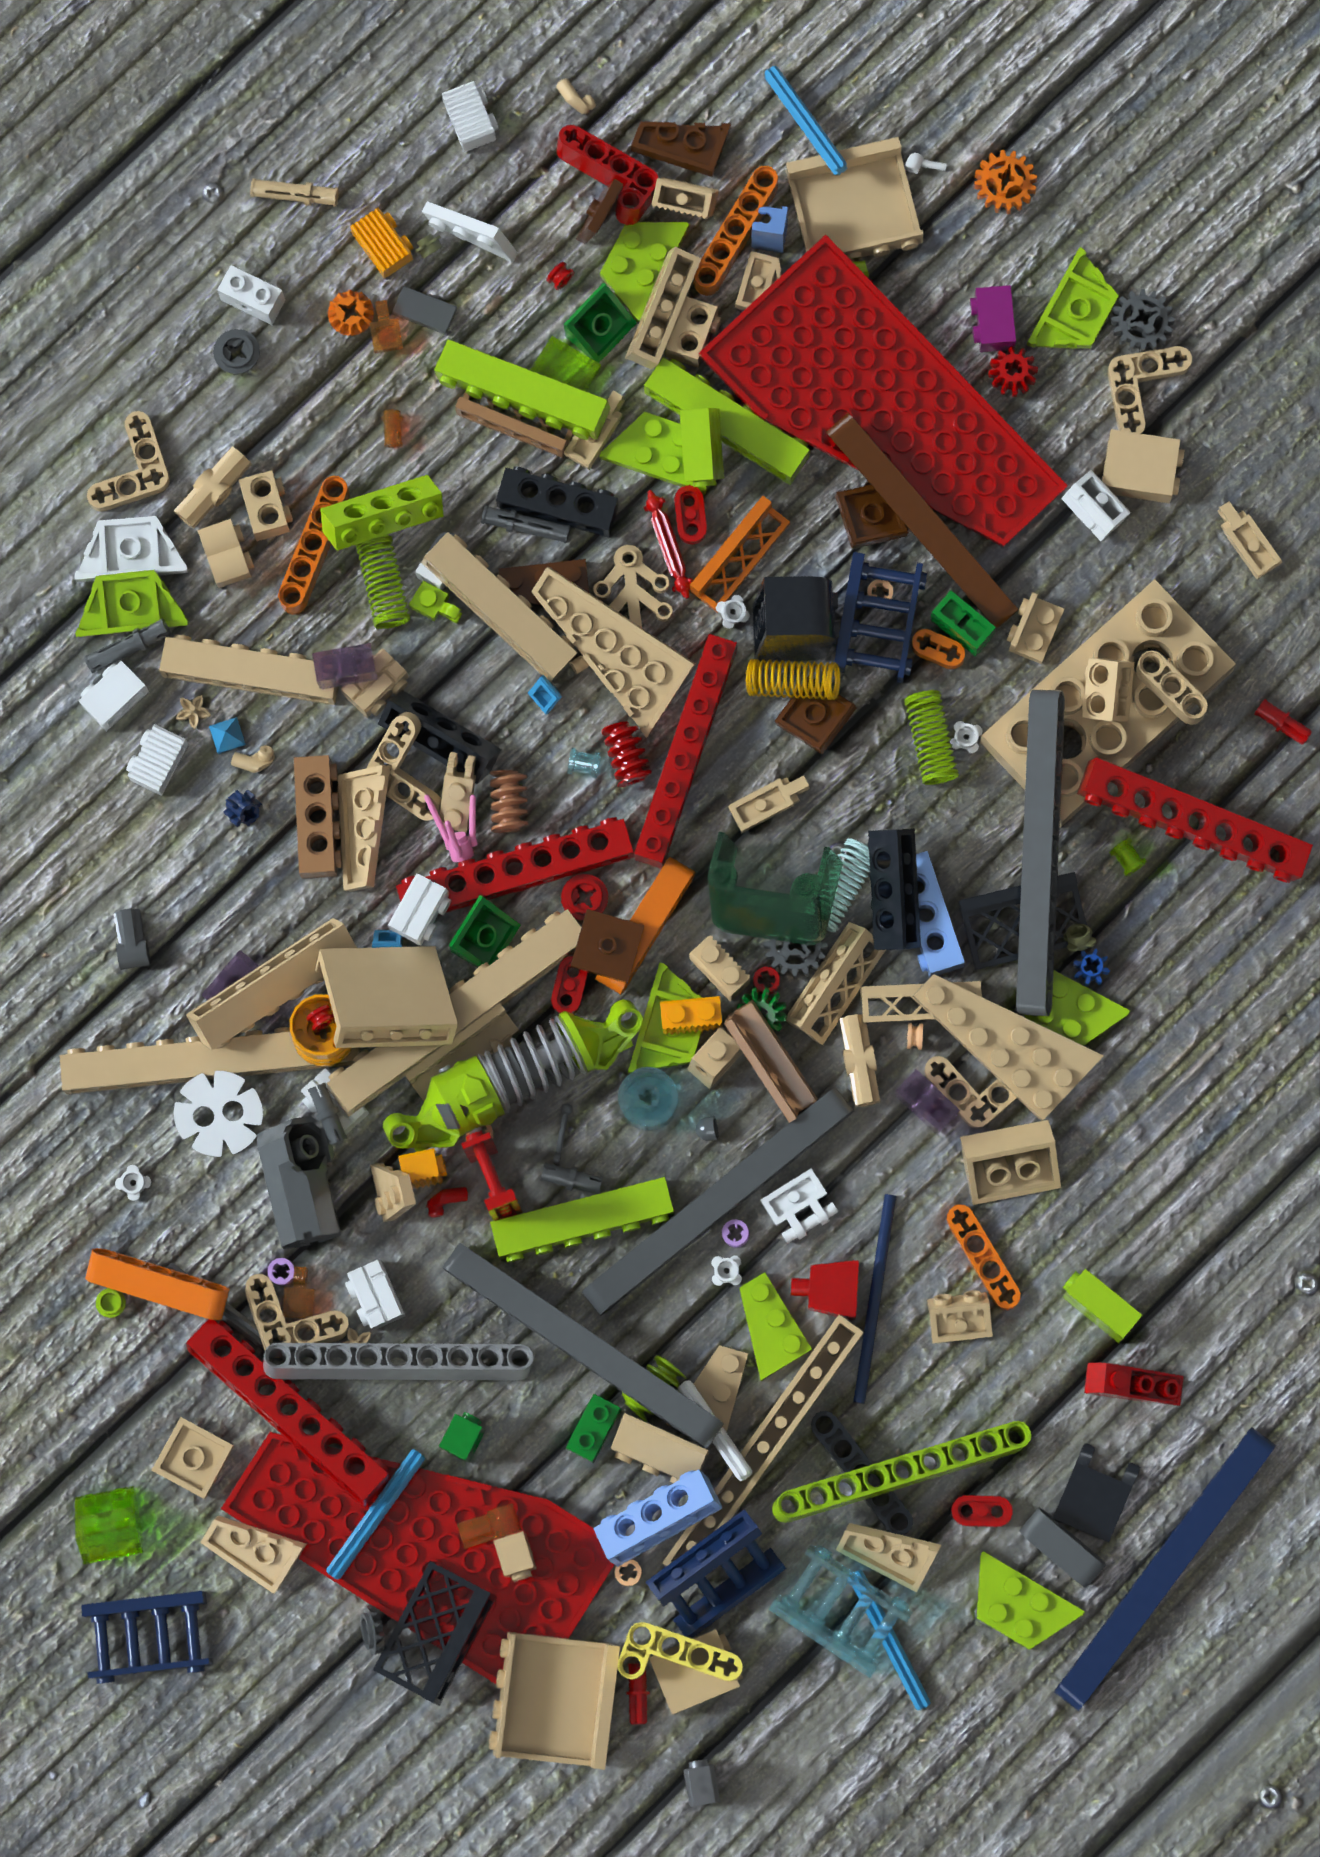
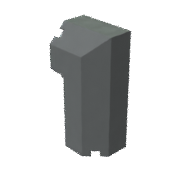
M312 1116L293 1118L257 1134L261 1164L280 1244L284 1250L309 1246L312 1242L318 1241L320 1243L342 1235L327 1176L328 1168H326L327 1164L332 1162L335 1156L333 1146L329 1144L324 1128L317 1127L314 1124L317 1121Z

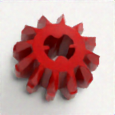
M1011 346L1009 347L1008 355L1000 350L997 353L998 359H991L990 361L993 369L988 371V377L995 378L992 381L993 388L1002 385V395H1005L1007 390H1012V396L1017 397L1018 389L1026 394L1029 391L1028 385H1035L1036 378L1033 375L1038 373V367L1032 365L1034 362L1033 356L1024 358L1026 351L1024 348L1019 351V354H1015V349ZM1016 368L1018 372H1015L1013 376L1008 374L1009 371Z

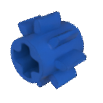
M1094 949L1093 953L1089 955L1082 950L1080 953L1082 961L1076 960L1072 964L1074 967L1079 968L1074 978L1082 977L1085 979V986H1088L1090 981L1093 980L1100 985L1102 983L1100 974L1107 975L1110 971L1108 968L1103 967L1108 957L1100 958L1097 956V949ZM1087 962L1091 965L1095 963L1098 965L1095 974L1091 970L1087 972L1084 970Z

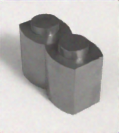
M707 1759L688 1762L689 1768L684 1769V1776L690 1807L720 1802L714 1764L708 1765Z

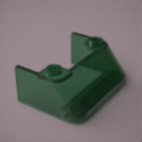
M719 832L708 872L713 924L725 933L805 945H815L821 942L827 932L843 862L830 847H824L818 875L805 873L798 876L793 881L790 894L736 886L738 872L734 867L738 847L724 832Z

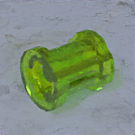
M1131 838L1125 839L1109 851L1111 857L1115 856L1123 867V874L1126 877L1132 875L1147 863V860L1141 858L1132 846L1133 841Z

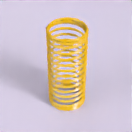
M751 659L746 671V689L748 695L754 697L756 695L757 697L761 695L773 697L775 695L778 698L780 696L783 698L787 696L789 698L794 696L799 698L801 696L802 699L806 697L809 699L813 697L819 699L820 697L824 700L827 697L828 700H835L840 689V669L837 662H827L824 666L823 662H820L818 665L815 661L812 665L810 661L805 665L803 661L799 664L797 661H794L792 664L790 660L787 663L782 660L779 664L778 660H775L773 663L769 659L766 663L765 659L761 662L758 659ZM763 662H764V669H765V671H764V683H763V687H762L761 673H762V666H763ZM770 663L771 679L770 685L768 686V668ZM777 663V682L775 687L774 673L775 666ZM782 664H783V667H784V677H783V685H782V688H781V668H782ZM795 664H796L797 674H796V684H795V689H794V668H795ZM809 664V684L807 689V668ZM790 665V681L788 687L787 672L788 666ZM822 665V684L820 689V669ZM801 666H803L802 687L800 685ZM814 666H815V668H816V679H815V686L813 687V672H814ZM834 670L835 681L834 689L832 692V675ZM823 688H824V692H825V696H824V697H822Z

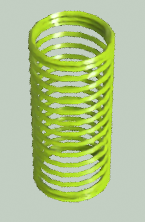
M384 535L356 544L357 553L360 555L359 560L362 561L360 566L363 567L361 570L364 573L363 579L366 580L364 584L367 586L366 591L369 592L367 597L370 599L368 601L371 605L370 610L373 611L371 614L374 617L373 624L377 629L398 627L408 623L411 619L410 614L407 613L409 609L404 608L407 606V603L403 602L406 597L402 595L405 591L401 589L403 584L399 583L402 578L397 577L400 571H397L399 566L395 564L397 559L393 558L396 553L392 552L394 546H391L393 539L390 535ZM383 548H391V549H389V550H387V551H384V552L374 553V554H367V553L372 552V551H375V550H379V549H383ZM386 554H393V555H391V556H389V557H386V558L377 559V560H369V559L374 558V557H377V556L386 555ZM394 560L385 565L371 566L379 562ZM386 567H395L387 571L373 572ZM397 573L389 577L373 579L384 574ZM398 579L391 583L375 585L386 580ZM399 585V587L390 590L377 591L385 587ZM392 592H401L392 596L379 597ZM402 598L398 601L378 604L386 600ZM398 604H404V605H402V606H400V607H396V608H392V609H387V610H380V609H383V608H385V607H389V606H393V605H398ZM403 610H405L404 612L391 613V612H395V611H403ZM403 618V619L397 620V621L384 622V621L391 620V619Z
M938 690L914 693L904 699L905 706L908 707L906 712L910 714L908 719L911 720L909 723L912 726L911 732L914 733L912 735V738L915 739L913 744L917 746L915 751L918 752L916 757L919 758L918 764L921 765L919 770L923 771L921 773V777H923L922 783L925 785L945 783L959 776L958 769H950L955 767L957 763L951 762L955 759L954 756H948L953 754L954 750L949 749L953 744L946 743L951 738L944 737L950 731L944 730L948 727L947 724H942L947 719L940 718L945 715V712L940 711L944 706L938 705L943 701L940 699L941 692ZM911 709H919L914 712H909V710ZM913 715H921L916 718H911V716ZM915 721H924L917 725L912 724ZM915 728H923L919 731H913ZM917 734H926L921 737H915ZM919 740H928V741L923 742V743H921V744H917V743H916V742H918ZM919 747H928L923 750H918ZM922 753H931L923 757L919 756ZM924 759H933L926 763H921ZM924 766H933L928 769H922ZM926 772H934V773H930V774H928V775H923V774H925Z

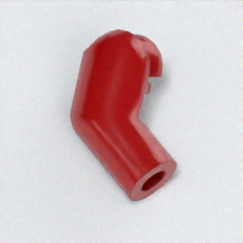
M467 1188L442 1189L431 1197L426 1203L429 1217L443 1216V1206L446 1204L467 1202Z

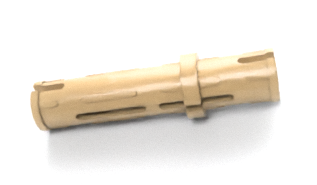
M253 178L250 195L251 197L304 202V205L311 206L312 203L337 206L339 189L336 187L314 186L310 182L302 185Z

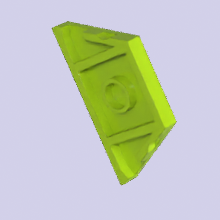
M637 222L633 225H624L600 271V276L613 289L620 302L624 303L636 322H640L667 253L674 247H680L690 228L689 223Z
M1079 247L1027 342L1029 347L1091 349L1119 297L1111 285L1106 283L1103 274L1097 267L1095 268L1086 256L1087 253L1083 248Z
M644 412L600 453L601 460L680 487L686 485L693 486V481L684 480L680 423ZM706 486L697 487L703 495H706Z
M156 570L99 575L95 577L92 585V591L83 610L84 613L79 627L76 630V637L129 632L136 628L142 629L162 618L168 627L189 625V620Z
M661 962L657 969L643 1024L640 1028L628 1073L630 1074L689 1064L692 1057L696 1054L702 1034L700 1030L696 1033L694 1031L691 1033L686 1031L685 1034L674 1032L673 1035L670 1033L665 1035L663 1033L660 1002L702 997L697 995L690 986Z
M1054 970L1050 1015H1025V1018L1085 1046L1121 1019L1127 1017L1130 1010Z
M982 1551L980 1554L976 1619L1030 1650L1083 1615L1084 1611L1062 1597L986 1552Z

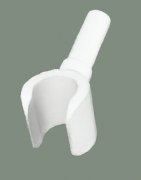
M918 153L909 155L904 165L905 170L913 174H918L921 166L942 171L946 170V164L928 161Z

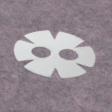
M215 1071L214 1087L212 1088L207 1077L202 1073L189 1080L180 1090V1093L193 1102V1104L176 1102L174 1105V1121L182 1139H186L199 1132L192 1145L194 1150L205 1155L221 1157L223 1140L226 1141L231 1153L236 1154L249 1146L257 1135L244 1124L261 1125L263 1109L260 1098L254 1088L237 1095L245 1079L231 1072ZM229 1101H237L243 1107V1116L237 1121H229L223 1116V1106ZM201 1106L209 1107L214 1113L213 1122L206 1127L197 1125L193 1119L194 1111Z

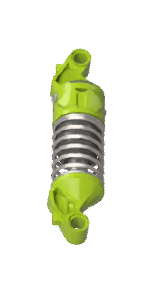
M625 999L613 1004L606 1021L603 1023L587 1020L570 1012L563 1011L559 1013V1016H555V1020L552 1018L549 1020L556 1039L550 1041L542 1026L537 1025L536 1030L543 1044L538 1048L530 1034L524 1031L523 1036L526 1043L521 1042L518 1044L517 1040L511 1037L510 1043L512 1047L507 1046L504 1048L503 1045L498 1044V1051L493 1054L485 1050V1058L478 1054V1056L475 1055L465 1061L456 1062L453 1067L447 1065L439 1069L440 1073L431 1077L427 1096L417 1116L403 1115L401 1113L390 1114L383 1122L384 1133L390 1143L396 1148H414L418 1152L430 1147H454L461 1136L469 1132L472 1134L481 1131V1126L491 1125L497 1118L505 1115V1112L508 1113L511 1104L515 1103L522 1106L523 1098L527 1096L535 1099L536 1088L539 1087L541 1091L547 1093L549 1084L546 1074L553 1084L561 1086L562 1078L559 1068L568 1079L573 1080L575 1071L572 1062L583 1074L594 1069L607 1070L620 1052L634 1046L631 1039L637 1034L643 1024L642 1014L631 1001ZM632 1012L630 1019L621 1021L625 1013ZM405 1126L401 1134H393L397 1127Z

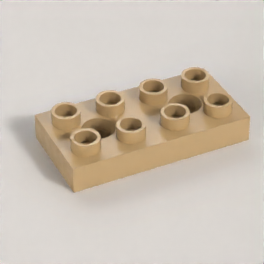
M1155 579L1032 689L1062 690L1065 698L1064 726L1075 729L1082 738V752L1074 758L1062 759L1060 828L1087 804L1084 801L1085 797L1078 795L1077 792L1088 761L1097 757L1126 769L1180 720L1139 679L1135 671L1133 673L1129 722L1083 718L1082 700L1085 695V670L1088 666V658H1106L1133 662V655L1138 651L1147 648L1156 649L1162 652L1167 660L1204 697L1229 676L1236 665ZM1167 682L1164 684V688L1168 693L1175 694L1179 692V687L1176 683ZM1031 691L983 733L980 743L1024 790L1026 784L1028 712ZM1192 702L1186 704V711L1189 712L1197 704Z

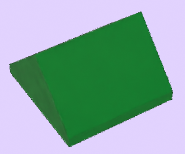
M602 283L563 325L565 337L592 361L599 364L637 322L609 287Z
M479 895L450 942L449 948L451 953L477 968L486 962L491 965L499 959L497 957L498 953L509 946L521 924L486 898Z

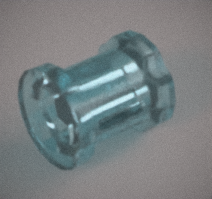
M571 748L567 774L578 772L590 774L592 778L597 779L601 752L589 754L578 752L577 748Z

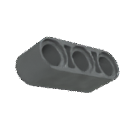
M1040 1507L1037 1508L1019 1530L1030 1543L1085 1588H1088L1106 1566V1563L1096 1553Z

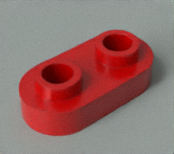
M686 485L676 492L674 498L678 535L684 543L695 545L702 542L707 534L704 498L700 489L692 485ZM691 498L695 503L688 507L684 504V501ZM691 526L698 529V532L694 535L687 532V529Z
M573 956L564 958L558 967L551 997L552 1006L557 1013L567 1011L574 1014L581 1006L588 972L579 970V974L576 977L568 975L569 969L572 968L570 966ZM565 996L572 998V1003L568 1006H564L561 1003V999Z
M965 1495L955 1500L951 1513L955 1522L962 1526L1001 1527L1010 1521L1013 1509L1010 1502L1001 1496ZM965 1505L970 1506L972 1509V1514L969 1517H964L961 1514V1508ZM994 1506H999L1002 1509L1001 1517L996 1518L991 1514V1509Z

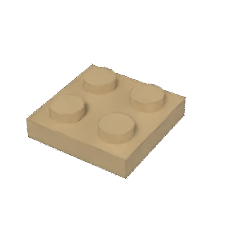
M180 1417L151 1471L206 1500L234 1445Z

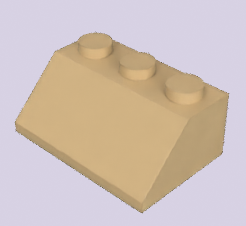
M1049 1120L960 1137L963 1161L973 1205L1061 1188L1056 1145Z
M626 1413L622 1417L611 1446V1450L616 1452L614 1458L630 1465L633 1460L644 1464L643 1471L659 1477L660 1472L671 1476L670 1483L672 1484L679 1481L680 1477L688 1471H697L698 1469L702 1471L709 1455L707 1449Z

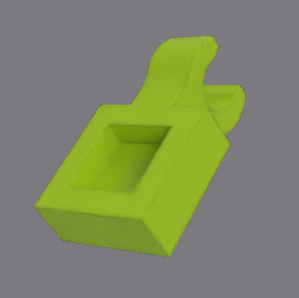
M424 580L409 603L411 609L433 621L440 614L457 624L462 616L460 608L447 603L449 599L448 593Z

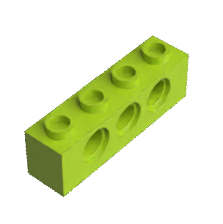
M428 475L320 508L322 531L336 551L444 517L442 492Z

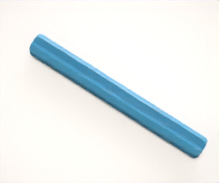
M777 66L766 69L764 72L765 79L832 173L837 176L847 170L846 161Z
M415 1449L409 1452L327 1567L326 1572L337 1580L343 1576L425 1461L424 1455Z
M858 1570L850 1574L848 1579L916 1710L928 1707L931 1701L864 1572Z

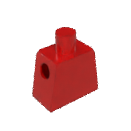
M859 1260L811 1265L810 1279H791V1296L809 1297L808 1310L836 1317L841 1315L845 1319L856 1320Z

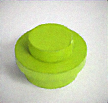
M106 1288L98 1294L96 1308L102 1316L115 1318L125 1310L126 1299L122 1292Z

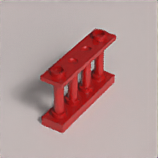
M477 1131L466 1136V1142L461 1143V1146L471 1164L476 1161L479 1162L490 1189L488 1193L489 1198L485 1199L484 1202L493 1221L523 1213L513 1189L506 1190L505 1187H502L490 1156L498 1153V1150L490 1133L483 1134L482 1131Z

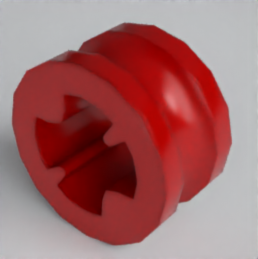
M565 262L559 263L546 279L548 283L553 282L555 284L554 288L557 291L567 285L575 273L573 269L568 270L566 268L567 264Z
M762 967L755 972L753 985L759 989L760 994H763L765 986L764 984H759L758 979L762 980V974L768 973L769 978L775 979V983L771 982L772 987H770L769 995L773 994L780 985L779 974L771 967Z
M329 1004L315 1009L306 1017L308 1022L313 1023L312 1029L314 1032L328 1027L335 1021L334 1015L330 1013L331 1007Z

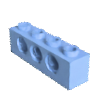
M928 851L916 854L917 881L921 882L925 887V890L918 894L919 911L921 909H929L933 912L934 918L929 922L920 920L921 954L917 955L922 972L927 971L930 978L933 974L938 976L963 968L965 962ZM933 936L939 937L943 941V947L939 950H932L928 947L926 941Z
M699 1469L697 1471L692 1470L684 1473L680 1480L672 1485L659 1487L647 1499L628 1505L627 1510L622 1513L604 1518L601 1524L593 1529L607 1559L619 1567L721 1510L723 1507L709 1478ZM688 1495L687 1503L679 1507V1500L683 1496ZM658 1510H662L661 1517L652 1522L653 1514ZM635 1525L633 1534L626 1536L628 1527Z

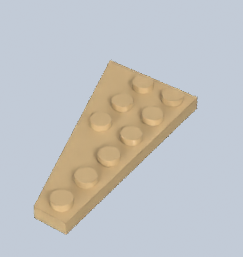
M547 567L531 592L552 619L558 623L567 638L580 651L583 658L608 690L617 698L626 713L632 717L645 737L648 738L696 663L563 575Z
M935 974L912 996L1041 1121L1054 1110L1103 1057V1055Z

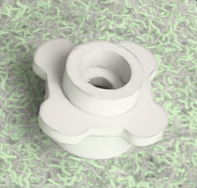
M739 595L732 596L731 600L726 602L720 601L716 605V611L723 618L722 625L727 629L733 628L734 624L738 622L744 623L749 620L750 614L746 611L743 598ZM731 609H734V610H735V614H734V615H732V614L730 613V610H731Z
M963 721L956 722L954 725L955 735L950 741L953 744L952 748L955 750L959 748L966 749L969 753L977 752L979 749L977 742L979 736L982 735V728L979 725L965 724ZM968 735L969 739L965 740L963 736Z
M130 1165L121 1178L116 1179L115 1186L118 1190L126 1192L129 1200L136 1201L140 1198V1193L145 1188L151 1186V1179L148 1176H143L136 1165ZM132 1180L136 1181L134 1186L130 1184Z
M735 1255L731 1258L714 1257L712 1260L715 1274L712 1277L713 1283L717 1286H721L723 1283L738 1285L742 1280L739 1274L741 1259ZM729 1268V1273H724V1269Z

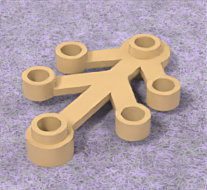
M633 545L621 546L614 555L615 567L603 581H598L594 585L595 597L599 600L608 599L611 595V588L624 575L625 587L609 607L619 613L628 603L629 620L641 628L639 602L654 612L659 621H669L673 616L671 605L666 602H659L637 585L636 573L650 582L653 590L657 593H665L669 589L668 577L664 574H657L643 563V555L637 547ZM630 554L634 557V560L631 563H625L623 557ZM663 579L666 582L665 587H656V581ZM600 586H605L608 588V592L600 595L597 589ZM661 608H667L670 612L667 616H660L658 611Z

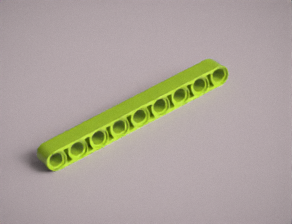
M1013 1421L787 1490L773 1503V1515L780 1522H793L1017 1453L1029 1443L1031 1430L1024 1422ZM1009 1431H1015L1019 1434L1020 1444L1013 1443L1009 1439ZM981 1439L991 1442L992 1452H986L982 1449ZM953 1448H959L963 1451L965 1455L964 1461L954 1458L952 1454ZM929 1456L936 1461L937 1467L935 1470L926 1467L924 1457ZM896 1465H902L907 1468L908 1478H901L897 1475ZM868 1474L878 1476L880 1487H873L869 1484L867 1480ZM844 1482L850 1485L852 1489L851 1496L843 1495L840 1492L839 1483ZM811 1491H817L822 1494L823 1504L818 1505L812 1502L810 1498ZM782 1500L791 1501L795 1506V1512L786 1513L781 1505Z

